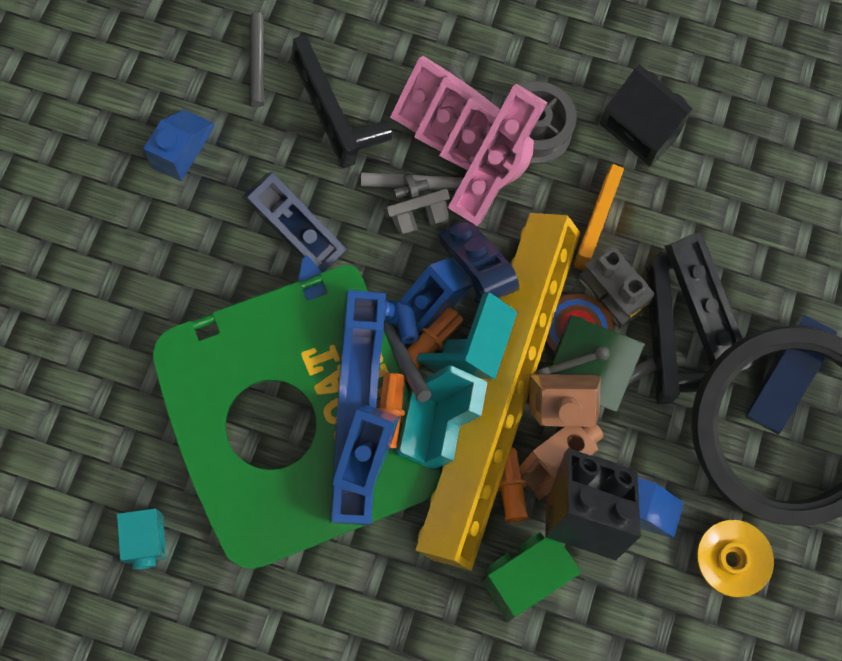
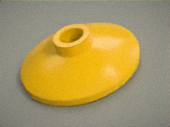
M726 520L713 525L704 533L697 549V563L704 580L715 591L729 597L740 598L759 592L768 583L774 568V555L769 541L755 526L740 520ZM728 553L735 555L737 558L735 567L727 564L726 555Z

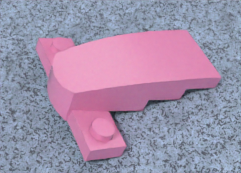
M422 56L419 57L390 118L415 132V138L440 151V157L468 170L448 208L478 226L498 191L521 177L528 168L533 155L534 144L529 135L548 102L516 84L512 87L502 108L499 109L465 82L430 59Z

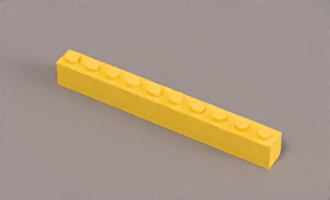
M530 213L526 226L521 231L516 255L510 263L517 275L519 290L499 298L516 310L517 315L496 379H482L487 382L482 415L460 426L454 461L442 466V473L437 488L432 493L430 499V509L425 523L418 534L416 551L433 561L472 571L529 395L530 374L536 373L535 371L537 370L581 234L568 215Z

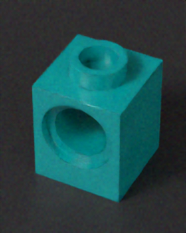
M155 508L117 514L120 561L128 565L132 564L133 570L154 568L156 567V561L167 559L163 514Z

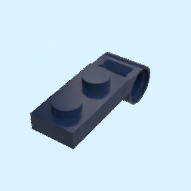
M472 222L457 223L450 229L439 233L441 245L469 275L480 301L484 293H491L497 298H502L519 290V281L512 265Z

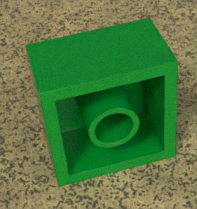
M539 532L517 549L520 555L512 559L509 553L489 565V568L485 570L488 576L482 584L507 622L582 573L561 542L545 538Z

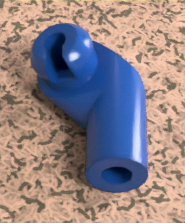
M385 300L384 320L399 328L401 342L404 344L417 342L419 335L412 308L395 300Z

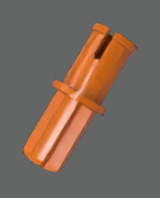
M448 308L428 329L423 328L419 340L407 349L418 370L422 365L416 361L418 354L434 353L437 349L441 351L444 348L443 343L463 324L462 316L455 309Z
M385 373L383 376L380 407L376 409L400 416L390 448L397 449L401 416L405 415V411H402L406 378L398 373Z
M512 447L498 488L502 495L505 523L508 524L520 523L529 519L523 490L526 487V481L522 480L518 452Z

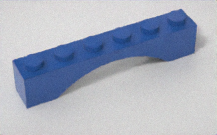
M348 290L345 298L332 483L356 409L363 404L376 408L386 293ZM332 485L329 523L370 525L372 522L373 491L370 497H366Z

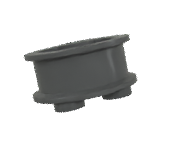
M538 81L521 84V87L548 102L529 135L534 141L533 155L529 164L536 165L551 162L560 157L570 144L577 120L575 106L571 98L562 89L553 84Z

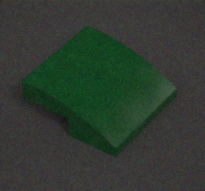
M570 315L549 367L596 352V349L600 346L607 347L610 351V356L607 360L601 361L596 359L553 374L601 375L600 406L617 412L645 344Z

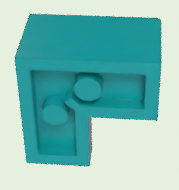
M484 293L468 339H447L442 353H419L416 361L435 373L448 365H452L480 379L495 380L517 311L493 294Z
M448 365L424 379L431 392V397L427 401L419 402L410 387L396 450L398 455L433 470L454 461L460 426L481 417L487 382L452 365Z

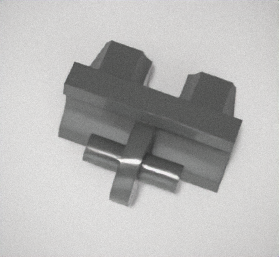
M406 174L403 176L405 186L395 188L393 191L396 199L408 196L409 200L383 209L386 220L391 218L398 235H402L418 229L412 213L415 210L424 208L429 226L449 220L445 201L450 199L446 188L419 197L418 192L430 189L427 179L415 182L412 174Z

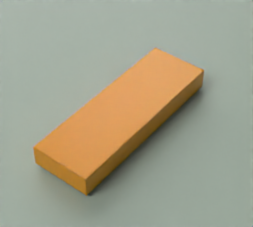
M613 164L608 170L573 263L575 265L574 268L585 271L587 269L585 265L591 261L623 174V167Z

